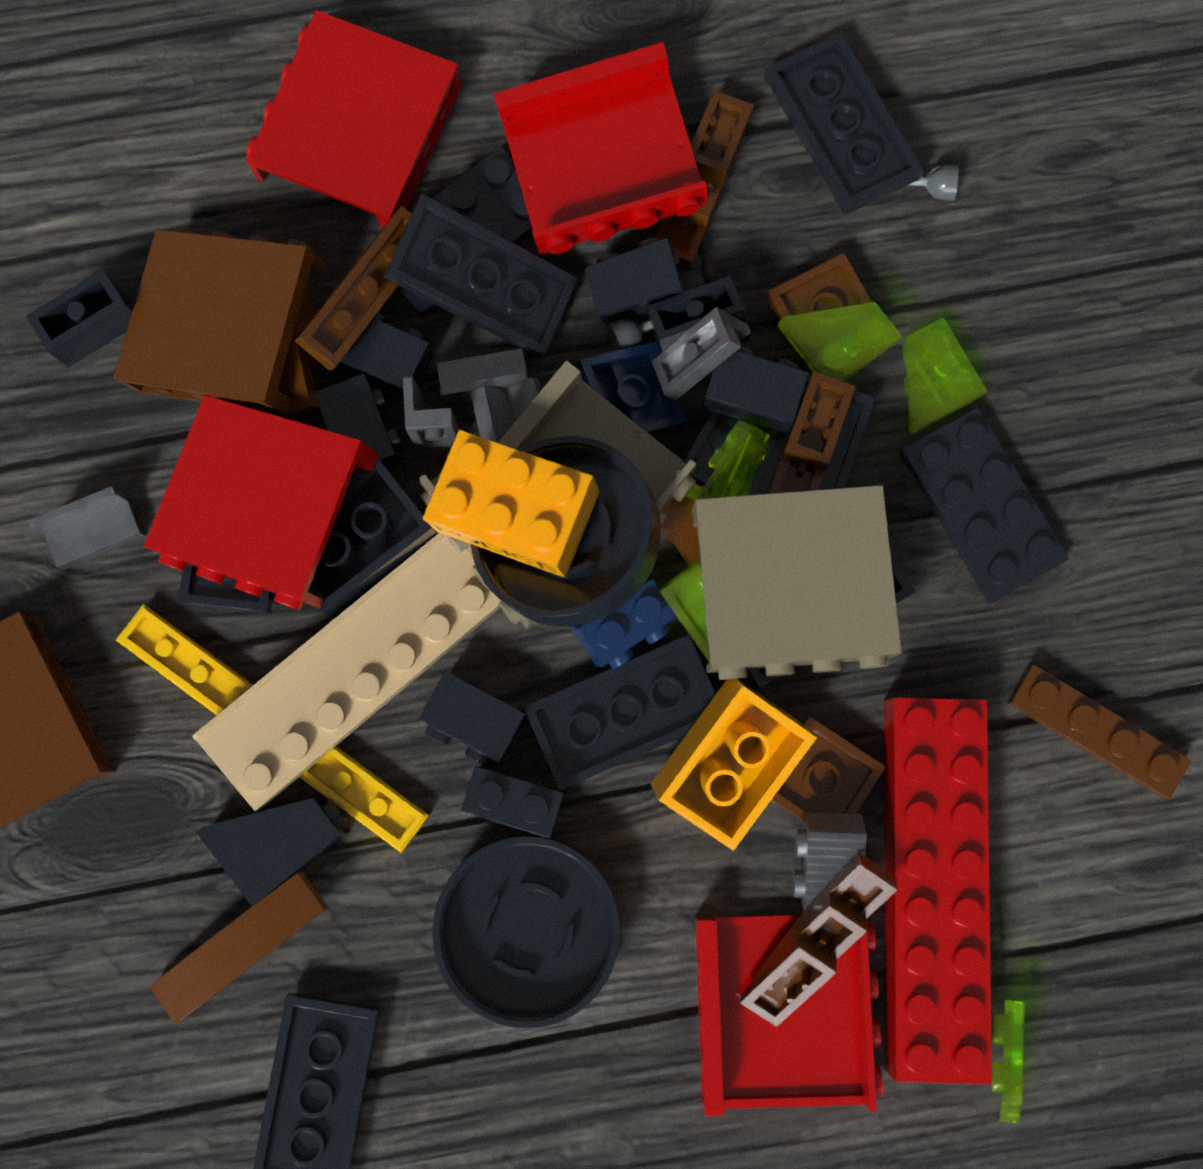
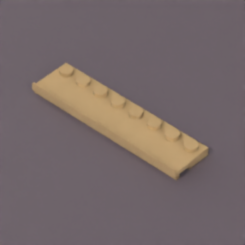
M438 533L204 725L192 737L200 744L254 811L258 812L501 608L499 605L501 600L479 581L472 570V566L475 563L466 550L459 553L445 534Z

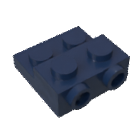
M657 341L583 358L574 366L581 371L583 382L650 435L680 428L687 422L679 398L674 400L665 396L652 363L661 354Z
M647 579L639 591L612 614L600 620L584 625L570 626V628L596 667H603L609 663L611 668L615 669L635 656L631 647L643 639L652 644L672 630L668 622L677 616L654 580Z

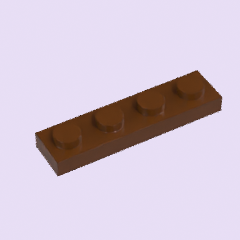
M403 206L395 211L294 340L328 370H332L338 365L398 286L383 278L411 215Z
M1034 664L1028 666L1007 702L1011 707L1162 799H1170L1192 761Z

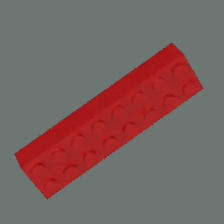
M892 698L884 700V766L886 767L884 769V870L897 878L898 888L884 902L885 1071L895 1082L992 1084L987 700Z

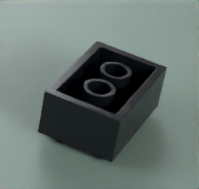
M378 458L373 471L361 469L351 477L308 590L309 593L323 599L320 609L332 618L363 596L437 535L436 531L423 519V514Z

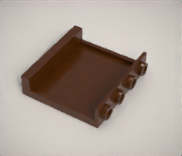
M176 227L175 231L156 229L113 379L139 393L201 402L203 396L206 395L261 412L287 416L292 399L278 391V386L310 269L326 271L328 264L313 252L314 248L311 245L299 240L289 239L286 244L274 243L270 239L257 235H250L249 239L246 240L237 239L221 231H213L210 236L201 235L194 230L184 227Z
M17 612L0 621L1 830L88 781H100L115 773L38 618L22 612Z

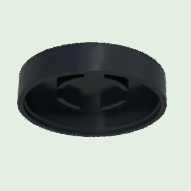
M580 436L554 437L521 449L520 451L593 476L600 492L566 578L471 544L473 560L479 575L490 591L519 615L540 624L557 627L579 626L600 620L612 614L639 591L651 573L657 559L661 540V519L652 490L626 456L612 446L595 439Z
M537 835L513 836L501 839L478 850L468 857L450 876L441 892L435 909L432 933L433 948L439 970L446 984L459 1001L472 1012L492 1023L505 1027L521 1029L541 1028L564 1021L586 1007L604 987L615 965L619 949L620 922L618 908L606 878L599 868L582 852L571 845L553 838Z

